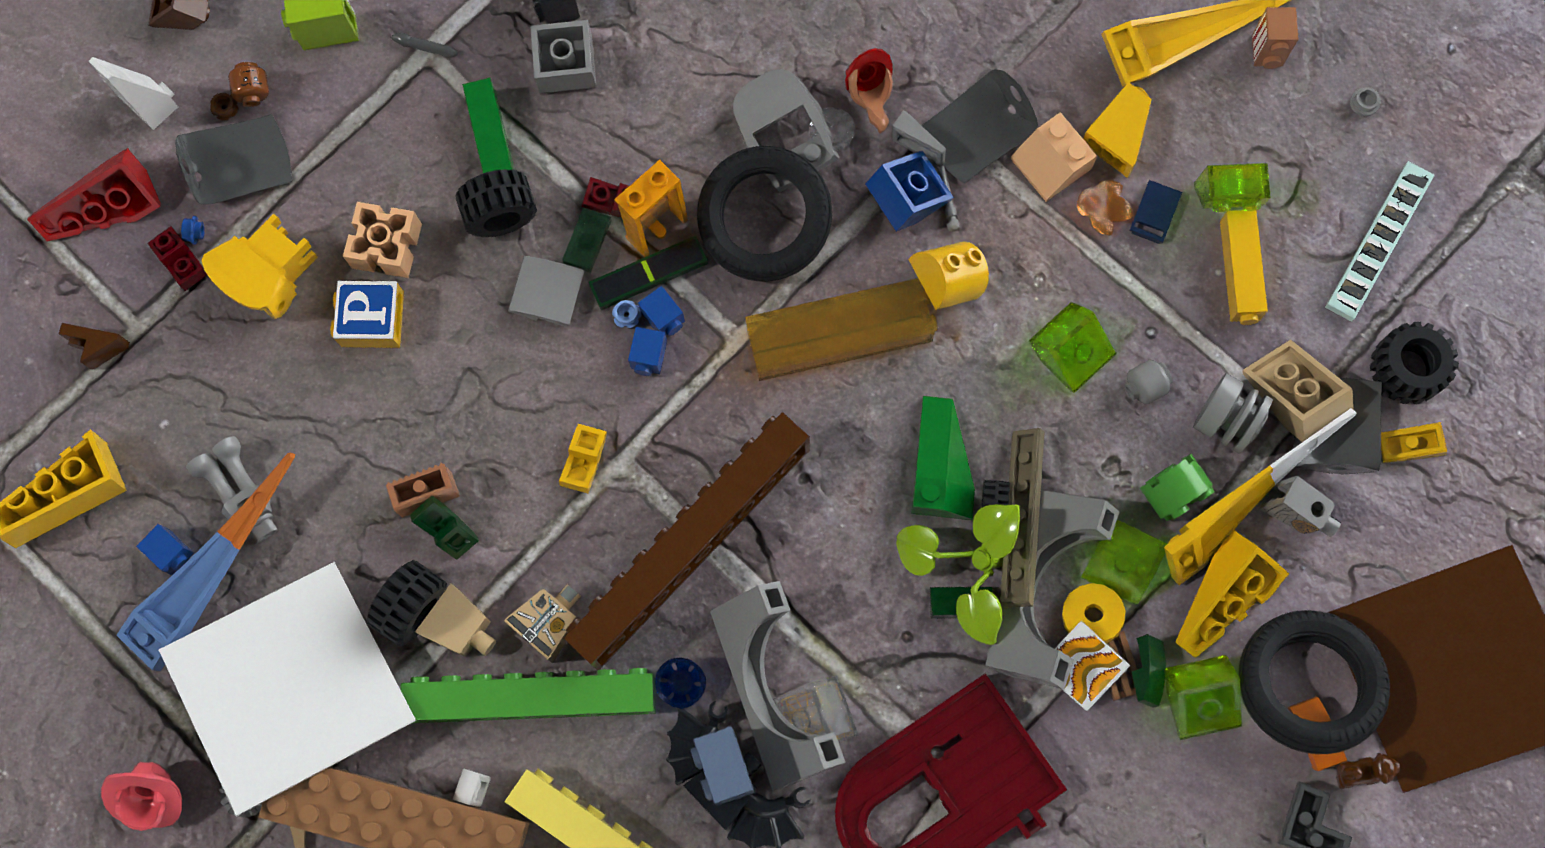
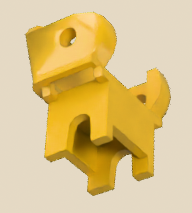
M275 214L249 239H246L244 236L240 239L233 236L230 240L203 254L202 257L205 272L225 295L249 309L264 310L273 319L280 318L288 310L293 298L297 295L295 292L296 285L293 282L318 258L312 250L303 257L311 248L310 243L303 238L296 245L286 237L288 232L285 228L281 226L277 230L276 228L281 224V221Z

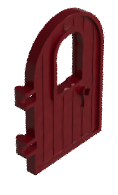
M985 673L866 754L850 769L840 786L836 799V829L843 848H883L878 846L879 844L871 838L867 828L869 814L877 805L923 775L929 786L931 785L939 793L941 803L948 814L899 848H985L1015 826L1025 840L1044 828L1047 824L1038 810L1067 791V788ZM957 735H960L962 740L944 751L941 758L936 759L932 756L931 750L933 748H940ZM1027 808L1033 819L1023 824L1017 815Z

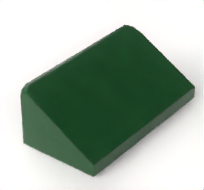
M930 587L931 619L957 618V600L963 594H971V587ZM979 587L978 591L988 590L992 592V587Z

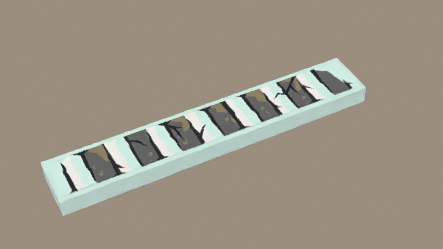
M1409 161L1404 165L1325 308L1351 322L1355 319L1431 183L1434 174Z

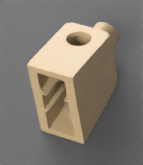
M451 583L415 631L420 636L464 657L468 655L472 648L486 656L496 644V640L484 632L491 621L461 590Z

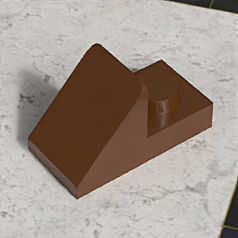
M66 323L61 324L58 333L68 340L69 346L83 349L80 362L91 370L128 349L130 344L129 341L117 333Z

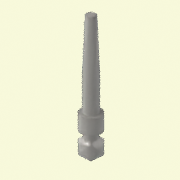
M941 166L939 167L940 177L950 191L945 168ZM951 200L945 204L946 209L944 211L946 219L949 220L947 223L948 230L957 231L960 226L959 221L956 219V208Z

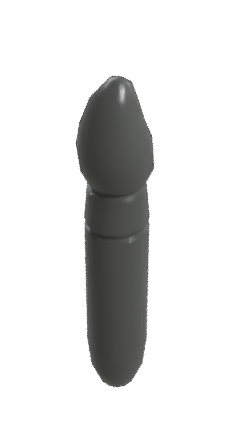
M395 33L391 36L393 41L404 47L410 46L445 57H455L458 55L456 49L444 44L411 37L405 33Z

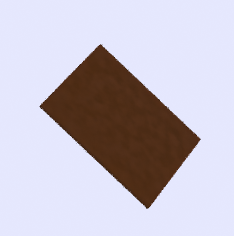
M1513 545L1327 612L1349 621L1362 630L1376 645L1384 659L1390 680V697L1384 718L1376 731L1386 754L1398 761L1400 765V772L1396 777L1403 793L1545 746V614ZM1349 666V668H1350V670H1351V672H1352V675H1353V677H1354V679H1355V682H1356L1355 675H1354V673H1353L1351 667Z

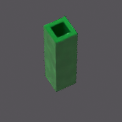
M491 78L462 84L483 173L503 169L514 170L498 98Z

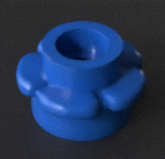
M193 216L192 219L184 218L181 227L182 239L184 242L197 244L198 239L202 240L204 238V223L199 222L197 216Z

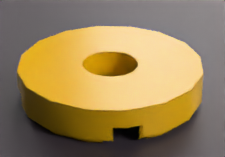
M1090 583L1079 586L1069 593L1063 604L1062 619L1068 633L1080 621H1083L1105 643H1109L1121 632L1126 611L1122 599L1114 590L1102 584ZM1089 608H1097L1102 612L1103 616L1099 621L1092 622L1085 617V612Z

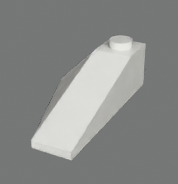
M94 57L89 60V63L110 89L153 130L178 108L177 104L172 100L175 94L163 82L157 85L150 77Z

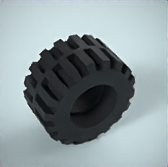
M503 169L478 175L465 182L466 184L462 185L455 195L465 229L468 234H472L475 237H496L514 232L527 225L536 216L535 213L537 212L527 177L524 176V173L517 172V170Z
M1413 322L1411 325L1405 323L1392 330L1378 343L1377 349L1371 355V359L1374 361L1370 364V371L1376 372L1372 376L1373 381L1382 382V393L1385 391L1389 392L1388 398L1393 401L1401 398L1400 403L1408 404L1411 401L1413 404H1420L1424 400L1428 401L1454 380L1456 376L1454 371L1459 366V362L1454 361L1458 356L1457 349H1451V345L1454 342L1451 338L1446 340L1443 337L1445 334L1443 330L1435 331L1433 330L1434 325L1429 323L1423 327L1421 322ZM1401 351H1412L1418 354L1426 365V376H1417L1409 372L1402 363Z
M415 560L404 564L388 578L378 591L370 606L367 624L397 646L409 643L419 635L415 631L447 588L446 581Z

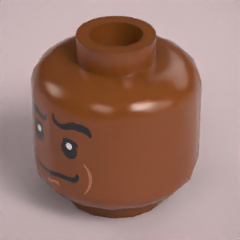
M238 63L229 73L231 96L235 101L243 103V106H259L260 102L268 97L269 88L266 72L261 67H258L256 63Z

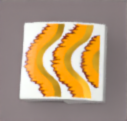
M1080 621L1055 648L1074 659L1065 690L1063 691L1086 711L1131 666L1083 621Z

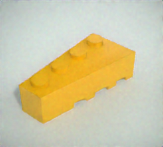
M90 429L82 436L83 440L73 448L69 446L60 453V459L50 467H43L35 473L36 477L25 487L19 486L0 502V539L17 548L127 491L107 442Z

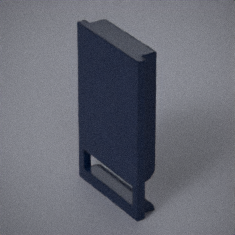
M1149 180L1129 230L1132 231L1131 234L1158 244L1160 242L1163 243L1182 192ZM1137 222L1164 233L1161 237L1134 226Z

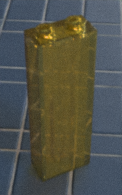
M915 278L745 317L759 381L933 342L934 332L938 331V325L935 315L929 314L927 304H930L931 301L920 280Z

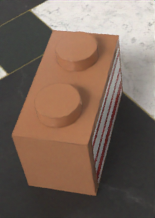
M1296 7L1266 8L1252 34L1254 66L1274 69L1284 65L1298 41Z

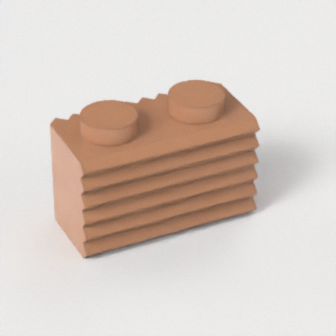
M440 463L439 466L434 465L433 468L429 467L428 470L423 469L421 473L417 471L415 475L411 473L410 477L405 475L404 479L399 478L398 481L393 480L392 483L388 482L386 484L393 509L402 518L410 515L432 495L442 503L460 497L453 474L443 463Z

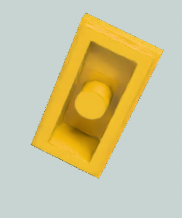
M1441 422L1381 432L1383 463L1447 455Z

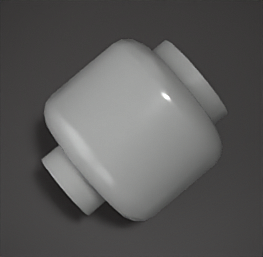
M1148 360L1128 371V383L1125 384V390L1132 400L1137 399L1143 404H1150L1169 393L1170 384L1173 382V379L1164 363Z

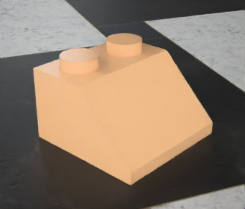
M1060 112L1038 127L1012 154L1010 159L1047 202L1091 171L1097 155Z

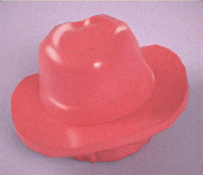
M139 762L132 772L110 774L102 784L101 798L105 808L111 816L122 822L123 825L128 826V828L139 831L163 828L173 825L180 817L183 808L180 789L171 780V775L157 763Z

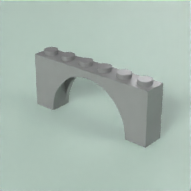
M1041 490L1034 597L1043 573L1051 562L1065 550L1086 541L1111 540L1119 514L1115 507L1106 500ZM1034 605L1030 607H1003L1002 623L997 634L996 644L989 647L985 666L1002 675L1065 690L1074 659L1060 650L1051 648L1044 641L1036 626Z
M780 581L757 585L710 611L773 791L796 784L846 763L835 732L815 735L796 728L781 714L769 692L764 668L766 644L778 620L791 611Z

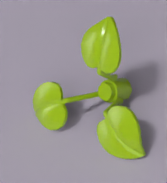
M992 504L984 506L977 511L973 519V533L976 539L983 544L973 551L936 552L939 538L932 529L924 525L905 527L896 537L900 559L905 568L914 575L924 576L931 573L935 568V558L972 557L974 567L984 571V574L971 587V594L959 596L956 604V614L961 627L969 636L988 645L996 644L997 634L1002 623V607L999 599L988 590L978 591V588L988 577L994 575L993 569L1003 566V557L1009 555L1015 546L1020 524V506L1017 504Z

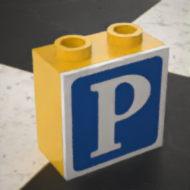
M337 281V292L333 294L335 318L331 321L330 330L332 338L341 347L400 348L404 291L397 281Z

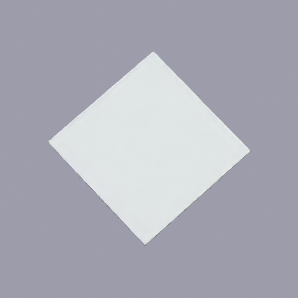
M335 562L159 649L236 816L416 721Z

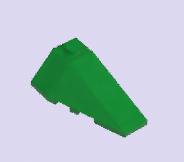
M923 396L911 514L972 521L975 487L954 401L950 398Z

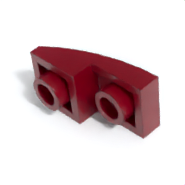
M590 177L581 207L621 217L618 204L614 199L629 186L622 183L616 186Z
M172 226L147 243L184 291L207 276L203 265Z

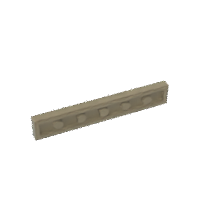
M1041 428L1012 431L1008 505L1017 504L1020 506V524L1013 550L1009 555L1003 557L1000 604L1004 608L1030 607L1034 605L1045 435Z

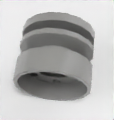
M1225 373L1203 406L1193 428L1210 438L1220 428L1224 429L1225 433L1221 443L1227 446L1232 438L1236 436L1237 439L1232 450L1240 454L1248 444L1254 441L1268 418L1269 408L1273 399L1265 395L1256 406L1254 402L1259 391L1253 389L1245 399L1240 397L1244 382Z

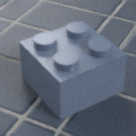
M731 726L693 739L696 747L690 750L696 768H703L706 779L701 780V784L707 800H714L716 805H721L755 793L735 732Z

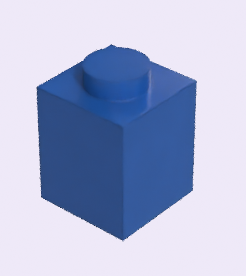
M662 286L638 302L642 315L654 330L662 331L666 335L672 336L682 328V323L685 322L683 312Z
M640 327L635 328L628 358L631 369H634L635 373L643 376H651L652 373L660 374L667 346L665 332Z
M157 524L136 546L161 571L170 575L177 572L194 554L170 529L160 524Z

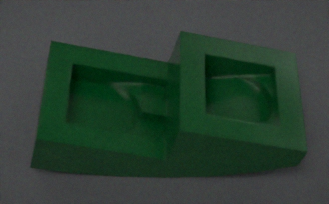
M433 495L410 514L411 522L434 537L435 545L456 560L479 541L475 533Z
M1147 634L1137 638L1143 668L1132 671L1137 701L1155 708L1160 705L1163 696L1166 658L1163 641Z

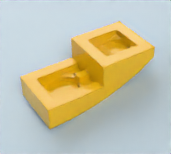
M582 424L577 425L568 448L569 455L559 479L560 486L589 494L601 458L607 431Z

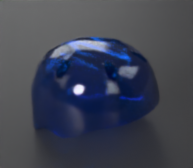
M672 658L663 663L658 669L655 677V688L659 697L670 706L688 708L702 697L706 688V677L703 670L694 661L687 658ZM673 664H676L677 670H674ZM692 665L694 669L689 672V668ZM665 678L668 679V682H662L661 680ZM695 682H700L701 685H700V686H697V685H695L694 683H695ZM673 692L674 696L672 699H669L668 696ZM686 694L689 695L690 701H687Z

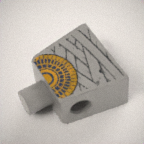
M1298 476L1279 481L1267 493L1259 507L1261 511L1302 534L1321 531L1327 536L1332 537L1341 525L1340 521L1330 515L1335 507L1334 502Z

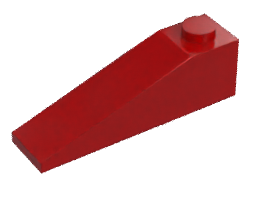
M126 148L31 214L27 220L48 242L78 235L86 230L99 227L100 229H105L121 222L131 223L138 221L161 207V202L147 170L133 153Z

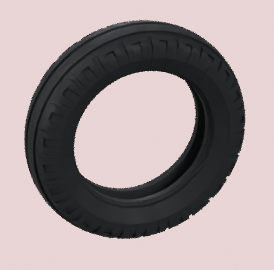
M775 146L746 148L724 159L706 179L697 205L698 229L702 242L709 254L728 272L752 281H776L792 276L804 269L822 250L832 223L831 198L820 173L802 156ZM759 174H774L792 182L801 192L806 209L805 221L796 239L784 249L770 254H755L737 246L730 239L724 223L725 205L733 189L745 179Z
M1303 610L1277 616L1262 625L1251 636L1240 658L1238 669L1239 689L1248 713L1268 736L1293 750L1309 754H1332L1348 750L1366 740L1380 725L1386 713L1390 697V680L1381 653L1362 630L1336 615L1321 611ZM1297 642H1313L1331 648L1346 660L1355 675L1358 692L1353 710L1343 718L1331 722H1314L1296 716L1281 704L1272 689L1269 677L1272 657L1283 647Z

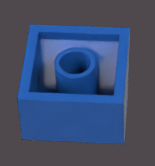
M923 150L882 164L865 183L896 232L917 224L954 198Z

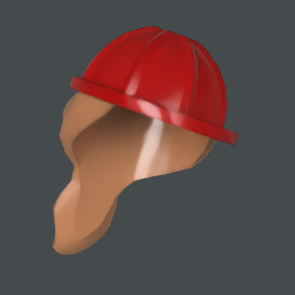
M875 48L867 50L857 58H854L846 70L845 85L853 101L866 109L870 123L878 129L879 133H883L889 123V119L883 110V105L890 97L893 87V66L890 55L883 49Z

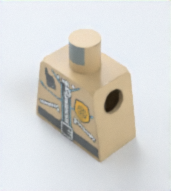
M568 584L555 598L545 589H542L504 621L546 659L553 663L567 642L564 639L568 634L566 632L567 627L577 618L569 609L581 596Z

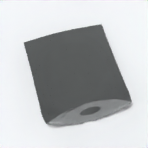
M994 69L922 126L946 148L944 168L962 183H966L1027 139L1038 127V122L1033 107L1022 87L1005 71ZM1010 86H1013L1019 92L1021 101L1014 97ZM1010 104L1015 108V114L1009 112L1008 107Z
M272 114L225 126L181 134L176 138V155L182 173L199 204H215L292 182L288 149ZM182 158L185 160L188 166L189 175L184 168ZM195 172L201 174L202 179L200 182L197 181Z
M1340 378L1352 388L1353 408L1357 414L1295 467L1341 475L1378 472L1381 465L1382 382ZM1295 436L1293 440V449L1302 443Z

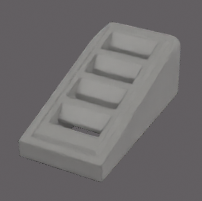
M903 110L892 126V140L915 153L923 150L930 161L942 166L945 162L946 148L910 114Z

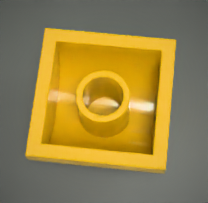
M959 242L917 252L908 259L935 310L978 299L987 288L989 271L986 259L978 247L970 242Z

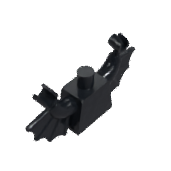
M716 701L712 702L709 706L708 716L710 721L708 725L703 724L683 708H679L677 723L671 731L667 732L671 741V749L666 761L671 764L675 771V784L680 785L687 781L683 786L726 831L734 823L727 839L742 841L750 848L761 846L781 848L789 840L804 839V834L788 812V807L802 808L810 803L811 799L801 803L796 798L797 792L807 789L806 787H798L787 798L782 796L776 799H767L756 792L758 788L752 783L755 793L733 801L716 805L714 800L709 801L706 799L701 780L706 779L703 768H696L690 749L696 747L693 739L719 731L717 726L725 721L728 708L725 706L723 714L715 715L712 711L715 708ZM749 751L743 756L749 777H751L762 765Z

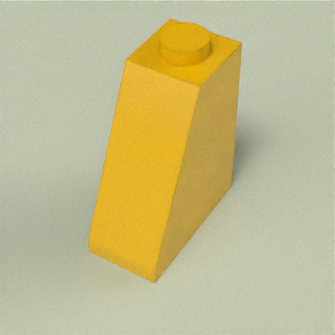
M1130 82L1125 85L1087 129L1083 137L1084 141L1097 156L1127 178L1137 161L1152 101L1144 89L1134 86Z

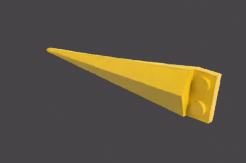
M1236 0L1187 11L1131 20L1107 29L1101 35L1122 87H1124L1128 82L1132 84L1157 74L1260 18L1267 7H1280L1291 0Z

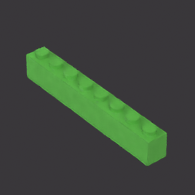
M647 668L629 669V674L617 675L614 669L597 670V675L585 676V671H567L566 677H554V672H536L535 678H523L522 673L504 674V679H492L490 674L473 675V680L461 681V676L448 675L442 676L441 681L429 682V677H411L410 683H401V692L416 719L413 723L656 714L655 676L653 673H647Z

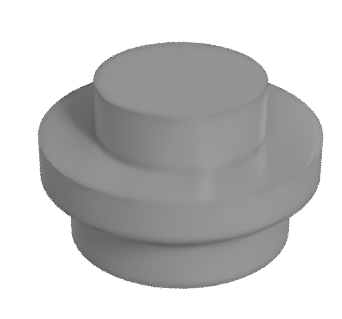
M1369 87L1356 90L1350 99L1352 110L1360 116L1375 114L1381 103L1378 92Z

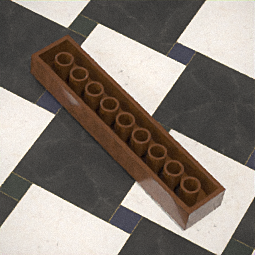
M783 412L777 418L775 416L770 417L762 426L763 432L756 440L753 437L750 438L740 449L742 454L735 461L729 460L720 469L719 474L721 476L713 484L708 482L701 488L697 494L699 499L692 506L687 504L676 515L678 520L670 529L667 526L664 527L654 538L656 543L648 551L643 549L633 559L632 563L634 566L626 574L621 572L613 579L610 584L612 589L604 597L600 594L588 606L590 611L582 620L579 617L576 618L567 627L566 632L568 634L564 639L596 670H600L810 451V436Z

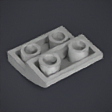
M524 256L508 312L535 321L539 318L568 327L584 270L555 261Z

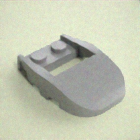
M783 69L769 71L747 83L737 93L733 102V112L746 148L759 146L754 137L755 134L804 106L819 134L790 151L805 158L817 171L840 159L838 153L833 148L830 139L832 136L820 105L809 93L803 82L790 71ZM765 174L773 183L778 193L794 185L781 176Z

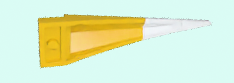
M1350 408L1184 525L1179 530L1181 535L1174 536L1164 546L1172 579L1178 585H1181L1202 570L1223 541L1227 539L1231 532L1235 530L1266 494L1299 462L1357 413Z

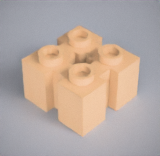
M357 202L351 223L357 232L356 236L348 234L343 258L352 269L375 272L376 266H380L387 275L409 278L414 258L409 250V245L417 246L422 223L416 213L391 207L390 214H385L380 205Z

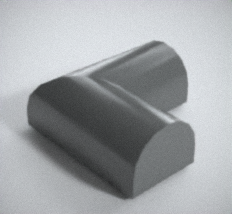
M1297 782L1278 843L1289 848H1349L1352 837L1321 825L1331 794L1305 783Z

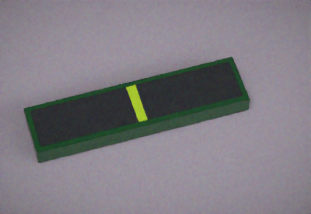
M695 235L588 283L600 310H604L620 301L629 299L708 264V260Z

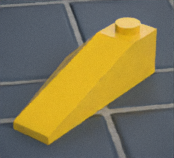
M1233 530L1213 555L1175 643L1196 658L1220 639L1225 633V628L1235 619L1241 622L1248 616L1246 611L1256 602L1263 604L1267 601L1289 573L1260 547Z

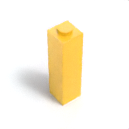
M1226 211L1220 220L1230 322L1240 321L1242 325H1252L1258 323L1268 312L1257 211Z

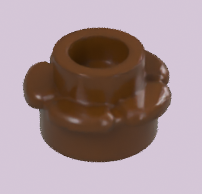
M227 93L216 94L210 102L211 113L222 121L234 117L238 113L239 107L237 106L238 102Z

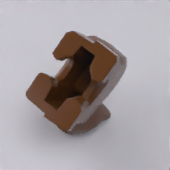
M1377 753L1375 758L1366 757L1351 762L1347 760L1335 765L1337 771L1336 780L1340 789L1362 784H1376L1379 781L1388 784L1400 772L1398 761L1381 753Z

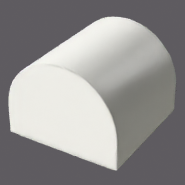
M463 768L453 800L475 807L482 806L490 777Z

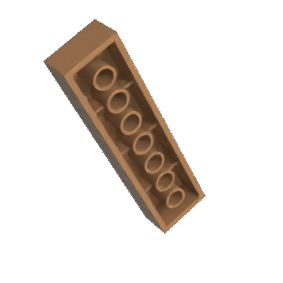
M331 766L263 802L258 816L262 819L366 848H523L530 822Z

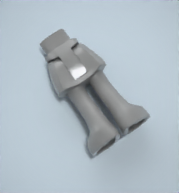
M235 436L218 442L212 448V452L233 477L241 490L239 493L236 494L213 455L209 453L199 455L186 465V469L193 477L205 478L213 486L224 504L222 514L228 520L260 486L253 483L243 467L239 457L241 445ZM270 501L250 532L256 543L264 541L278 530L272 522L274 516L271 513Z

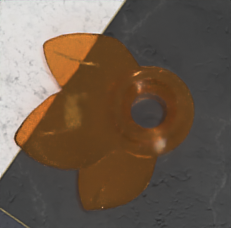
M1105 180L1098 183L1095 188L1085 189L1080 193L1077 202L1079 212L1089 217L1094 230L1107 236L1112 235L1114 222H1123L1133 216L1131 205L1127 200L1120 197L1123 185L1117 181ZM1090 199H1092L1096 205H1093L1090 202Z

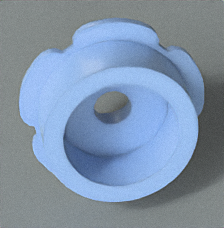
M623 300L613 308L612 315L617 326L632 328L638 324L641 311L639 306L635 305L633 301ZM626 312L630 314L628 317L624 316Z

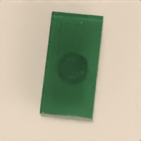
M583 208L562 258L563 264L591 273L611 224V217Z

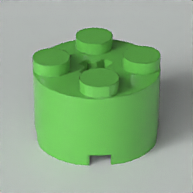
M1192 453L1181 458L1182 461L1177 465L1172 464L1145 482V485L1139 487L1160 519L1164 518L1166 521L1172 518L1176 519L1189 510L1186 504L1189 502L1190 504L1196 501L1200 502L1215 492L1211 487L1213 483Z

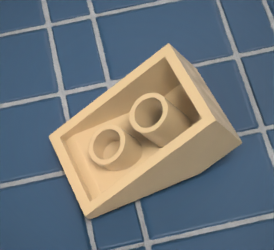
M1292 340L1287 341L1242 370L1243 375L1253 388L1259 391L1261 398L1267 395L1273 399L1270 406L1271 411L1282 425L1301 442L1311 437L1350 408L1354 410L1352 388Z

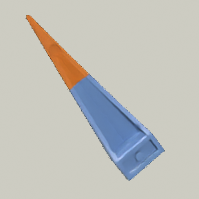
M287 453L256 491L218 532L177 572L139 604L123 624L116 636L151 670L161 671L165 665L159 649L191 633L296 454Z

